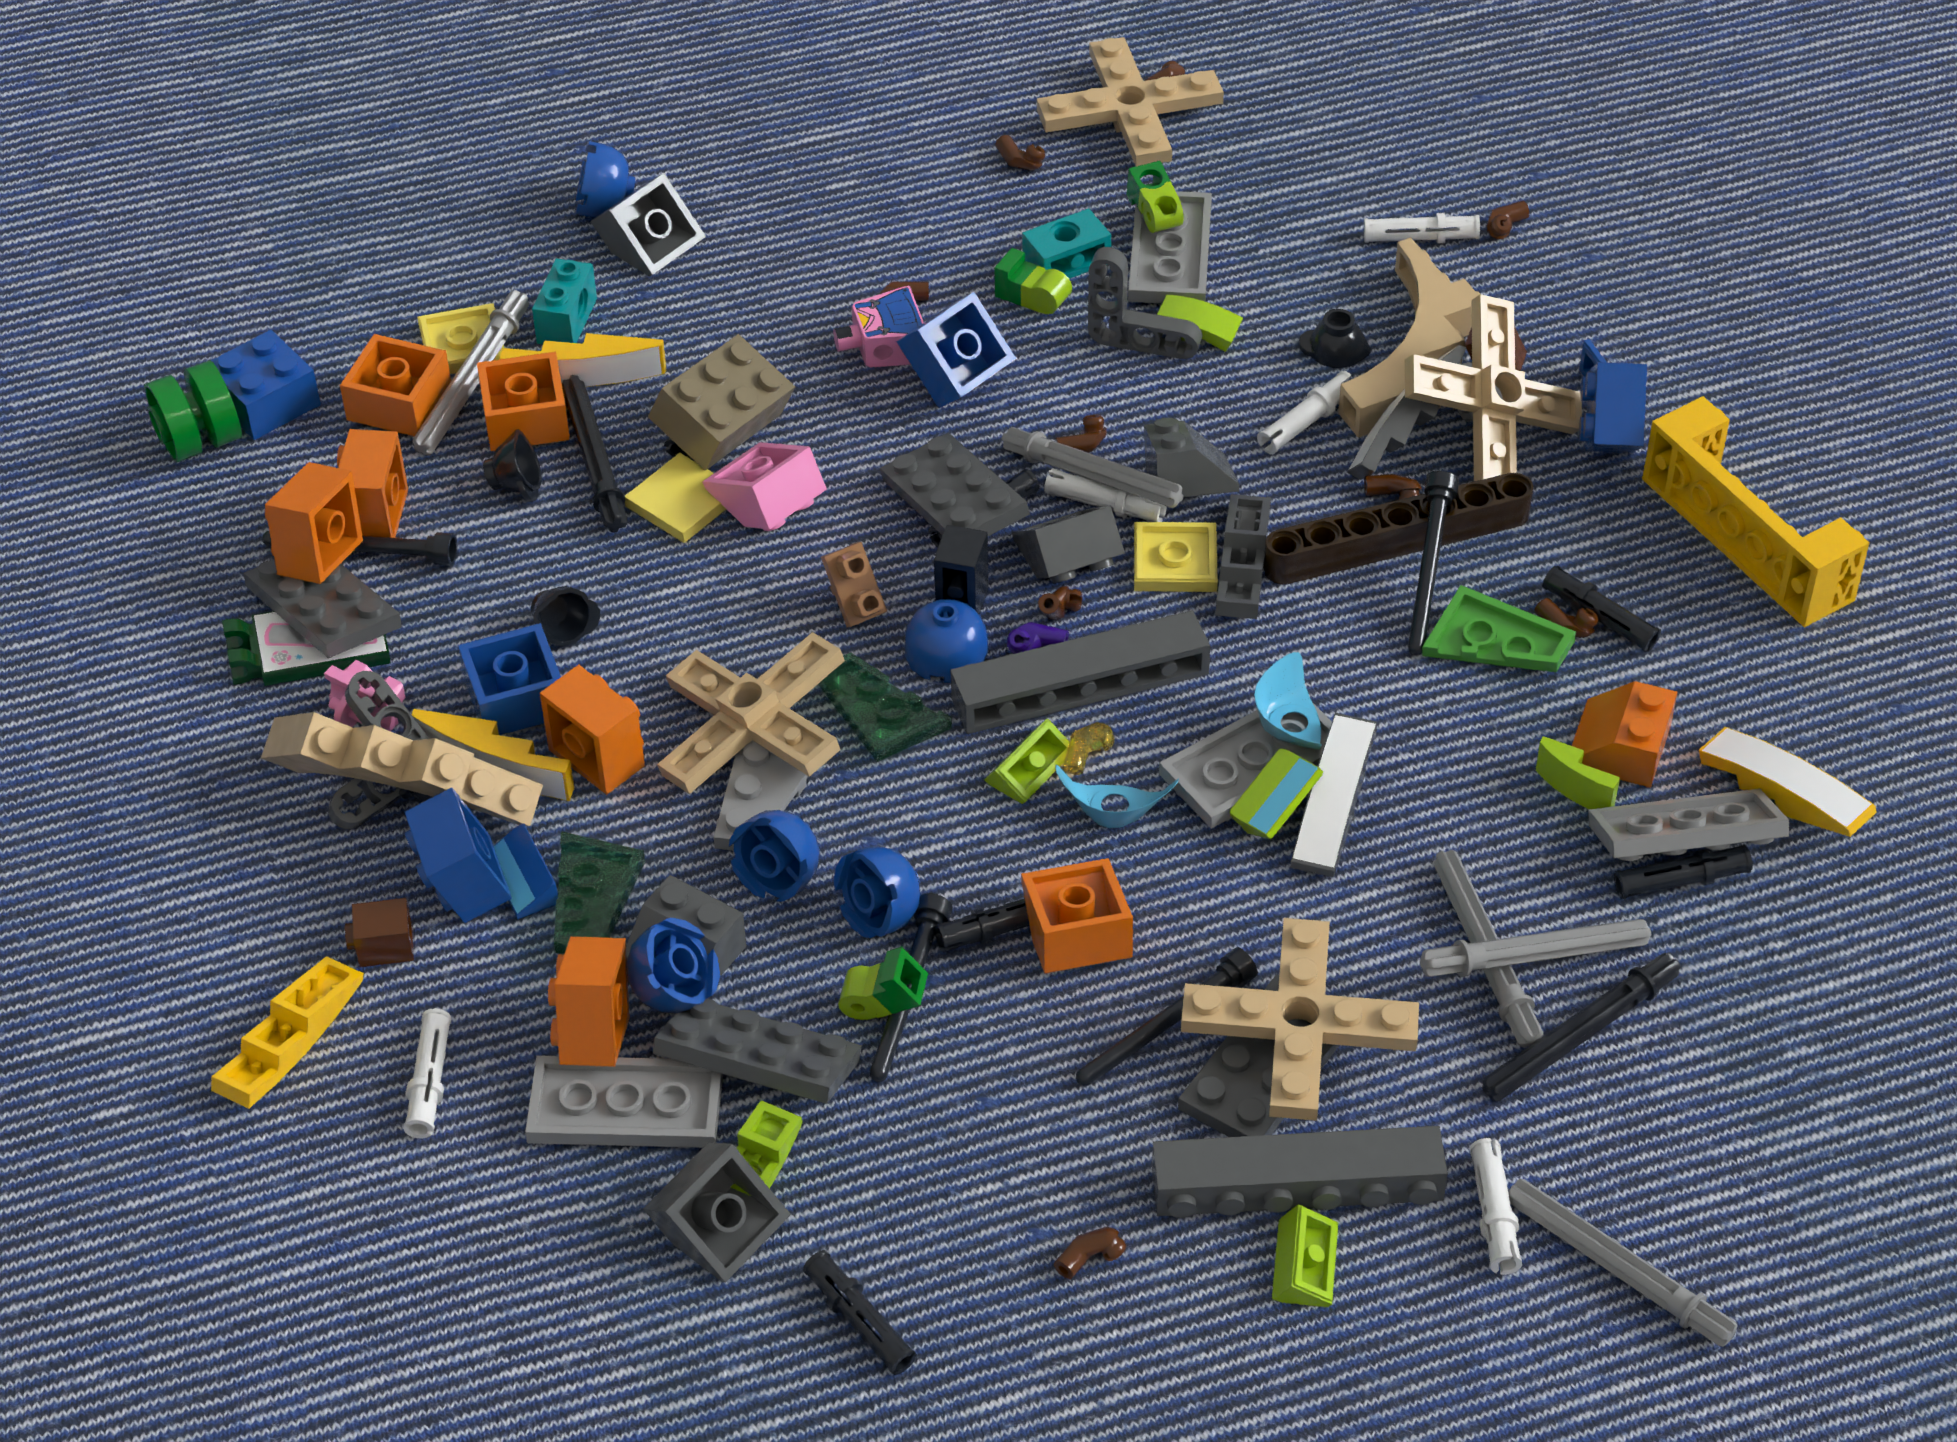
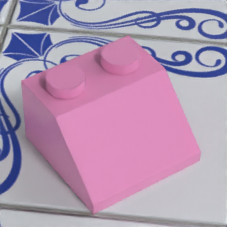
M759 442L702 481L705 489L716 500L721 502L744 527L760 528L764 531L780 528L785 524V518L795 511L810 507L814 503V498L827 490L809 446Z

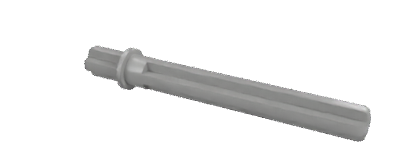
M517 290L511 291L500 308L492 311L489 325L413 438L414 449L418 453L421 452L427 456L434 452L479 383L477 363L494 360L510 334H515L518 331L519 320L529 307L528 296L525 293H520Z
M1011 427L1007 433L1002 435L1004 449L1024 456L1027 462H1042L1170 508L1176 507L1178 502L1183 500L1182 487L1177 483L1047 439L1042 432L1035 431L1029 433Z
M1454 850L1438 852L1436 854L1437 859L1433 865L1470 943L1498 939L1457 852ZM1511 965L1483 969L1500 1004L1498 1010L1500 1018L1509 1023L1521 1047L1532 1045L1543 1036L1542 1028L1533 1012L1535 1003L1532 997L1525 995Z
M1635 919L1475 943L1457 940L1453 946L1424 950L1420 959V967H1422L1424 975L1428 977L1454 973L1461 977H1466L1474 970L1645 946L1648 944L1649 937L1651 936V929L1648 928L1645 920Z
M1525 1179L1517 1180L1510 1188L1509 1201L1511 1205L1680 1319L1679 1325L1686 1329L1690 1326L1721 1347L1726 1346L1732 1340L1736 1333L1737 1323L1707 1303L1706 1295L1703 1293L1695 1295Z

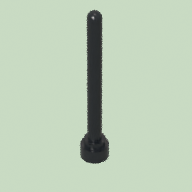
M1432 471L1426 476L1424 493L1427 496V501L1430 503V510L1408 642V651L1415 656L1422 654V647L1426 642L1446 509L1452 503V500L1457 497L1459 478L1447 471Z
M266 531L262 536V541L266 546L271 547L270 532ZM437 532L434 536H428L427 540L362 536L363 541L353 551L426 556V559L433 561L435 565L453 566L457 556V538L454 533Z
M926 893L920 896L919 906L913 915L918 929L909 954L923 968L936 930L934 926L948 922L953 910V906L948 899L934 893ZM909 984V985H906V986H907L909 989H911L912 984ZM910 1009L888 1015L870 1069V1077L875 1082L884 1081L889 1074Z
M1236 947L1221 957L1220 964L1216 967L1217 972L1199 985L1237 986L1243 988L1257 978L1258 970L1249 954L1243 949ZM1184 996L1079 1069L1076 1073L1078 1084L1081 1086L1091 1085L1182 1020Z

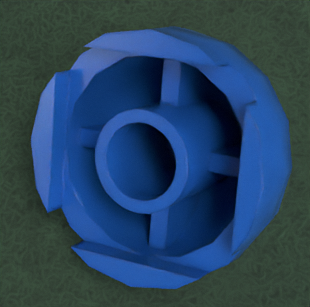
M588 141L585 149L588 152L587 160L582 162L576 194V201L583 200V205L578 204L574 213L587 217H597L634 191L636 177L629 176V164L622 153L611 146Z
M940 599L927 603L916 611L906 628L905 658L915 673L930 681V675L944 677V683H951L950 669L983 662L988 653V633L981 616L968 604L957 600Z
M765 810L736 827L729 839V847L734 844L735 858L731 860L733 871L741 883L755 896L764 899L765 892L779 898L776 902H784L804 889L817 871L820 854L817 838L805 821L788 811Z
M880 846L865 847L842 856L835 868L834 888L835 891L842 889L846 902L839 905L842 915L851 928L863 937H882L908 924L919 906L920 885L918 874L910 862L894 849Z
M668 918L647 928L631 945L626 962L627 979L634 994L643 1004L655 1011L675 1014L702 1004L717 990L720 978L718 957L714 949L707 955L705 947L700 940L705 935L699 928L686 920Z

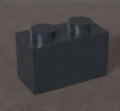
M946 525L934 558L935 601L940 599L957 600L968 604L980 615L989 590L987 531Z

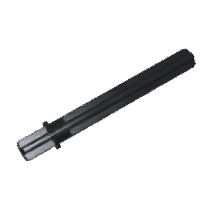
M571 375L569 379L563 380L562 389L593 489L592 503L594 509L600 513L603 525L608 527L610 532L615 533L618 532L619 528H624L627 525V517L623 507L625 496L622 490L617 488L585 384L579 380V376Z
M1667 952L1662 953L1642 968H1632L1625 980L1484 1077L1482 1080L1483 1092L1492 1101H1501L1643 1000L1651 1001L1656 998L1657 990L1679 976V969L1681 967L1679 961Z

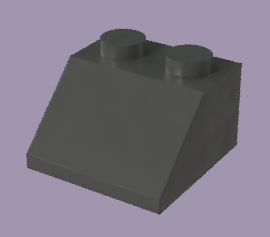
M665 173L646 182L590 221L612 254L648 276L659 271L706 237Z
M1161 418L1156 420L1154 424H1144L1145 464L1148 474L1181 485L1183 497L1239 492V482L1226 455L1185 421H1178L1175 418Z
M1111 506L1084 509L1012 532L1014 542L1036 578L1051 577L1052 584L1076 577L1075 569L1089 565L1090 572L1114 565L1112 557L1125 554Z
M669 875L642 905L626 945V956L628 958L631 945L647 928L668 918L682 919L699 928L705 935L700 940L705 947L707 955L714 949L718 957L721 976L747 947L743 913Z
M708 1142L643 1208L675 1247L721 1282H727L791 1215L733 1144ZM733 1184H736V1185L739 1186L741 1189H743L745 1192H747L749 1195H747V1194H745V1193H742V1192H740V1191H738V1190H735V1189L731 1188L730 1186H732Z

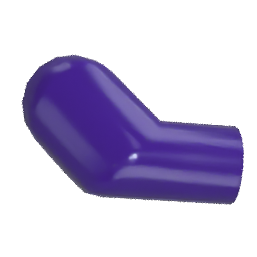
M1028 622L1009 633L1007 647L1013 654L1050 644L1068 641L1069 630Z

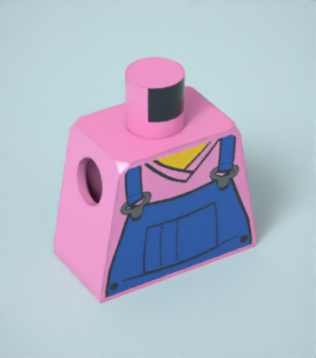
M904 286L855 302L852 305L853 325L833 329L834 341L838 352L859 348L865 366L870 368L911 365L896 341L924 322L910 286Z

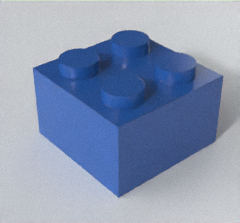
M975 292L950 304L896 341L938 408L961 398L1017 359Z
M272 330L211 360L219 370L228 388L241 428L253 440L321 405L314 370Z
M1597 362L1586 373V377H1582L1580 398L1581 401H1587V413L1584 414V417H1580L1579 441H1585V451L1635 453L1644 446L1647 364Z
M541 623L458 645L464 681L479 719L497 721L499 735L544 724L540 692L561 678Z
M452 787L405 811L410 830L405 832V836L411 849L417 856L419 855L421 860L416 865L417 872L428 889L433 886L435 887L438 899L447 912L453 909L462 921L466 923L512 899L489 833Z

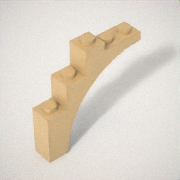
M1411 237L1397 243L1395 272L1409 292L1415 309V321L1404 341L1387 359L1368 372L1344 382L1340 386L1338 414L1358 438L1370 433L1388 406L1405 389L1406 358L1415 354L1438 360L1458 345L1465 347L1464 337L1469 335L1472 327L1471 300L1480 295V293L1475 291L1465 279L1451 283L1448 276L1435 266L1428 253L1422 250Z
M315 712L274 718L261 759L298 773H320L357 778L432 797L452 787L468 808L517 825L524 823L525 826L531 825L543 784L473 757L474 753L437 738L413 741L376 725L353 728Z

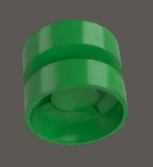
M211 360L184 369V380L187 390L185 393L172 375H167L144 384L148 402L147 410L158 439L165 445L176 463L202 453V441L199 430H203L207 439L215 448L242 438L241 426L234 403L219 370Z

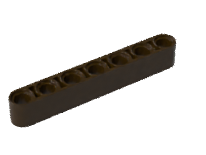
M1507 473L1459 485L1457 497L1452 500V503L1446 509L1441 546L1524 525L1530 515L1534 487L1532 481L1520 473ZM1421 494L1275 530L1266 538L1264 574L1268 580L1276 584H1290L1423 551L1430 510L1427 496Z

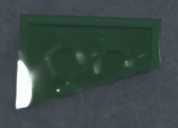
M851 652L843 655L845 661L818 684L876 762L952 729L951 716L941 710L936 713L923 705L920 696L912 691L906 694L889 683V676Z
M561 831V858L558 869L559 888L558 899H556L554 929L555 953L565 954L570 936L610 938L646 862L644 850Z

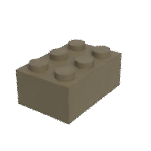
M737 334L661 388L648 418L706 471L779 417L796 386L743 337Z

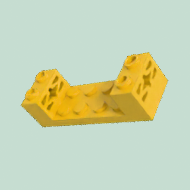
M1704 396L1653 420L1642 480L1804 628L1856 600L1870 543L1859 531L1855 530L1840 517L1804 537L1800 536L1794 527L1788 525L1769 508L1766 502L1760 500L1742 484L1738 477L1732 475L1721 465L1730 419Z

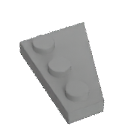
M752 740L735 755L713 837L715 849L734 851V844L729 847V839L736 827L765 810L784 811L793 797H799L806 787L808 776Z

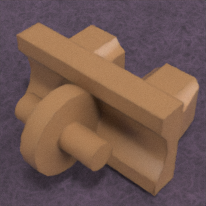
M855 542L840 550L821 556L831 584L829 587L832 594L836 597L846 627H852L887 612L862 542Z

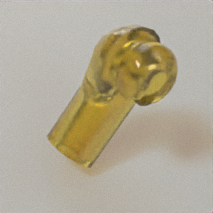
M1095 722L1074 731L1068 744L1062 767L1063 770L1070 774H1083L1089 752L1094 750L1100 751L1102 747L1107 751L1113 746L1115 737L1111 727L1105 723Z

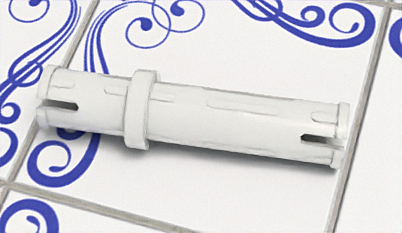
M1436 213V217L1365 218L1364 242L1402 241L1410 237L1413 240H1436L1437 243H1445L1446 239H1479L1480 218L1479 215L1445 217V213ZM1387 229H1416V230H1387Z
M1341 371L1324 386H1316L1309 391L1307 399L1268 428L1258 433L1257 440L1259 445L1262 446L1273 438L1271 444L1264 449L1265 452L1273 455L1278 449L1320 417L1326 418L1331 415L1336 409L1335 406L1339 404L1340 386L1351 374L1347 371Z
M1054 468L1049 471L1050 475L1046 477L1045 493L1069 498L1096 507L1111 506L1112 511L1116 512L1115 515L1126 518L1129 515L1150 522H1162L1161 517H1165L1167 506L1085 477L1068 474Z
M437 1008L428 1009L422 1015L413 1079L407 1083L406 1097L409 1100L403 1129L406 1134L414 1138H427L432 1135L435 1127L436 1107L442 1101L444 1087L440 1082L446 1054L448 1031L452 1018L447 1011Z
M1483 1138L1475 1141L1470 1146L1483 1219L1479 1221L1480 1231L1488 1243L1491 1270L1497 1273L1500 1265V1274H1512L1522 1267V1259L1516 1239V1232L1519 1230L1518 1218L1512 1212L1500 1143L1494 1140L1491 1146V1138Z

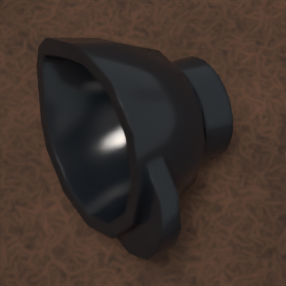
M1344 309L1329 310L1325 313L1323 320L1318 323L1315 330L1306 331L1299 339V348L1305 355L1311 356L1320 365L1331 368H1344L1355 365L1369 356L1372 351L1359 325L1355 323L1353 314Z
M517 429L496 449L492 458L484 460V475L493 490L505 488L510 492H520L527 502H533L539 496L538 489H540L542 482L541 467L532 445L523 432Z
M562 586L542 591L534 597L531 603V614L534 624L541 623L547 641L561 647L576 644L584 635L590 634L600 621V609L597 603L590 600L585 592L572 587Z

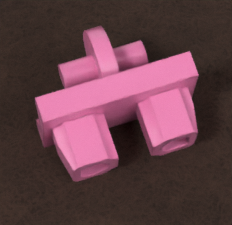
M357 660L344 670L332 665L324 673L325 679L331 683L328 705L329 708L335 710L334 720L351 727L357 722L361 723V721L345 700L346 688L356 673L372 671L366 664ZM390 676L385 678L384 680L400 701L403 702L406 698L403 684ZM359 684L360 689L357 695L360 698L368 696L373 701L372 696L375 689L372 686L365 689ZM384 702L380 708L376 705L370 714L375 717L383 707L388 706L387 703ZM388 716L381 720V727L392 731L398 724V718Z

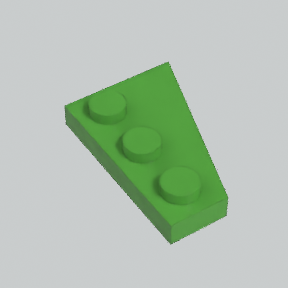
M1460 585L1424 643L1422 656L1557 672L1575 642L1576 631Z

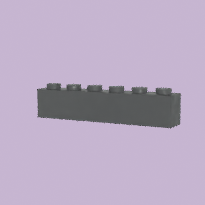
M1191 610L950 669L951 699L966 734H971L1208 675L1210 643L1194 611Z
M1440 1126L1153 1141L1152 1175L1157 1216H1173L1176 1218H1186L1193 1214L1220 1213L1222 1215H1235L1240 1212L1264 1210L1280 1213L1293 1209L1298 1204L1306 1208H1317L1320 1210H1330L1337 1206L1364 1205L1367 1207H1379L1384 1204L1408 1202L1423 1205L1433 1201H1444L1448 1176Z

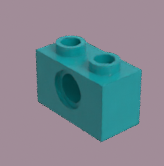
M1089 208L1022 232V252H1025V261L1041 266L1046 270H1059L1069 279L1089 272L1095 252L1103 247H1111V233Z
M555 259L532 308L537 344L543 345L544 340L577 343L597 300L593 264Z

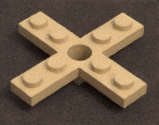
M1125 37L1108 38L1102 41L1089 42V54L1103 88H1091L1085 91L1037 98V112L1045 133L1113 122L1116 132H1122L1135 166H1140L1156 161H1161V163L1172 161V148L1157 114L1223 104L1224 92L1214 70L1197 71L1190 74L1143 81Z
M1482 294L1471 300L1472 367L1415 354L1405 359V398L1473 412L1474 481L1507 473H1517L1516 422L1574 434L1579 431L1580 417H1582V401L1579 391L1526 380L1525 372L1515 370L1514 302ZM1495 385L1501 391L1503 399H1501L1497 394Z
M812 632L758 679L748 673H745L740 678L698 650H695L666 675V678L672 689L714 716L657 764L661 775L690 794L753 740L810 777L841 749L836 737L790 708L845 661L841 649Z
M1283 919L1278 991L1185 983L1181 1032L1275 1040L1269 1117L1317 1121L1322 1044L1416 1051L1419 1002L1325 995L1330 921ZM1303 1019L1310 1022L1311 1025L1298 1027L1291 1025L1287 1021Z

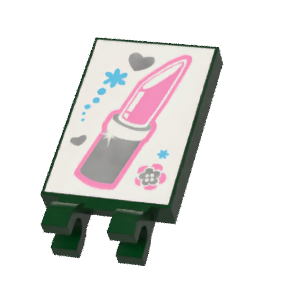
M274 611L252 615L253 624H248L241 619L222 620L234 685L243 684L263 677L264 686L324 676V673L332 665L344 670L355 660L366 664L368 667L391 664L386 635L327 658Z

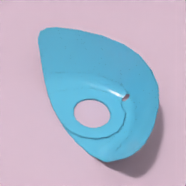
M1292 652L1276 661L1265 671L1256 685L1254 696L1260 722L1266 732L1279 740L1320 750L1322 746L1320 744V720L1305 685L1302 656L1299 652ZM1288 713H1299L1307 718L1308 726L1303 731L1290 732L1282 727L1281 719Z
M1055 765L1056 773L1086 815L1098 825L1107 828H1120L1137 821L1173 789L1180 779H1176L1160 792H1147L1122 785H1084L1073 782L1058 765ZM1109 795H1120L1127 799L1129 807L1127 811L1121 812L1104 811L1101 807V802Z

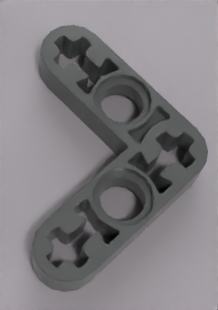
M1112 247L1098 249L1091 261L1088 277V332L1091 338L1097 343L1106 346L1179 359H1188L1196 355L1202 339L1201 329L1195 323L1188 320L1127 310V258L1121 251ZM1107 265H1110V270L1113 271L1111 277H1105ZM1109 292L1117 298V301H1106L1098 293ZM1105 316H1110L1109 328L1103 322ZM1136 329H1149L1155 336L1151 338L1143 337L1138 334Z
M361 671L351 678L345 691V700L364 726L376 725L381 727V720L383 718L393 716L398 718L404 726V732L401 736L413 741L430 739L378 673ZM359 684L365 689L371 686L375 689L372 696L373 701L368 696L360 698L357 695L360 689ZM386 702L388 706L383 707L375 717L370 714L376 705L380 708ZM354 778L333 795L328 806L329 817L340 828H357L402 798L399 794L401 788L396 787L393 793L382 794L374 788L372 781ZM364 791L368 799L363 801L355 812L357 816L352 812L343 814L340 811L344 803L342 799L347 803H352Z

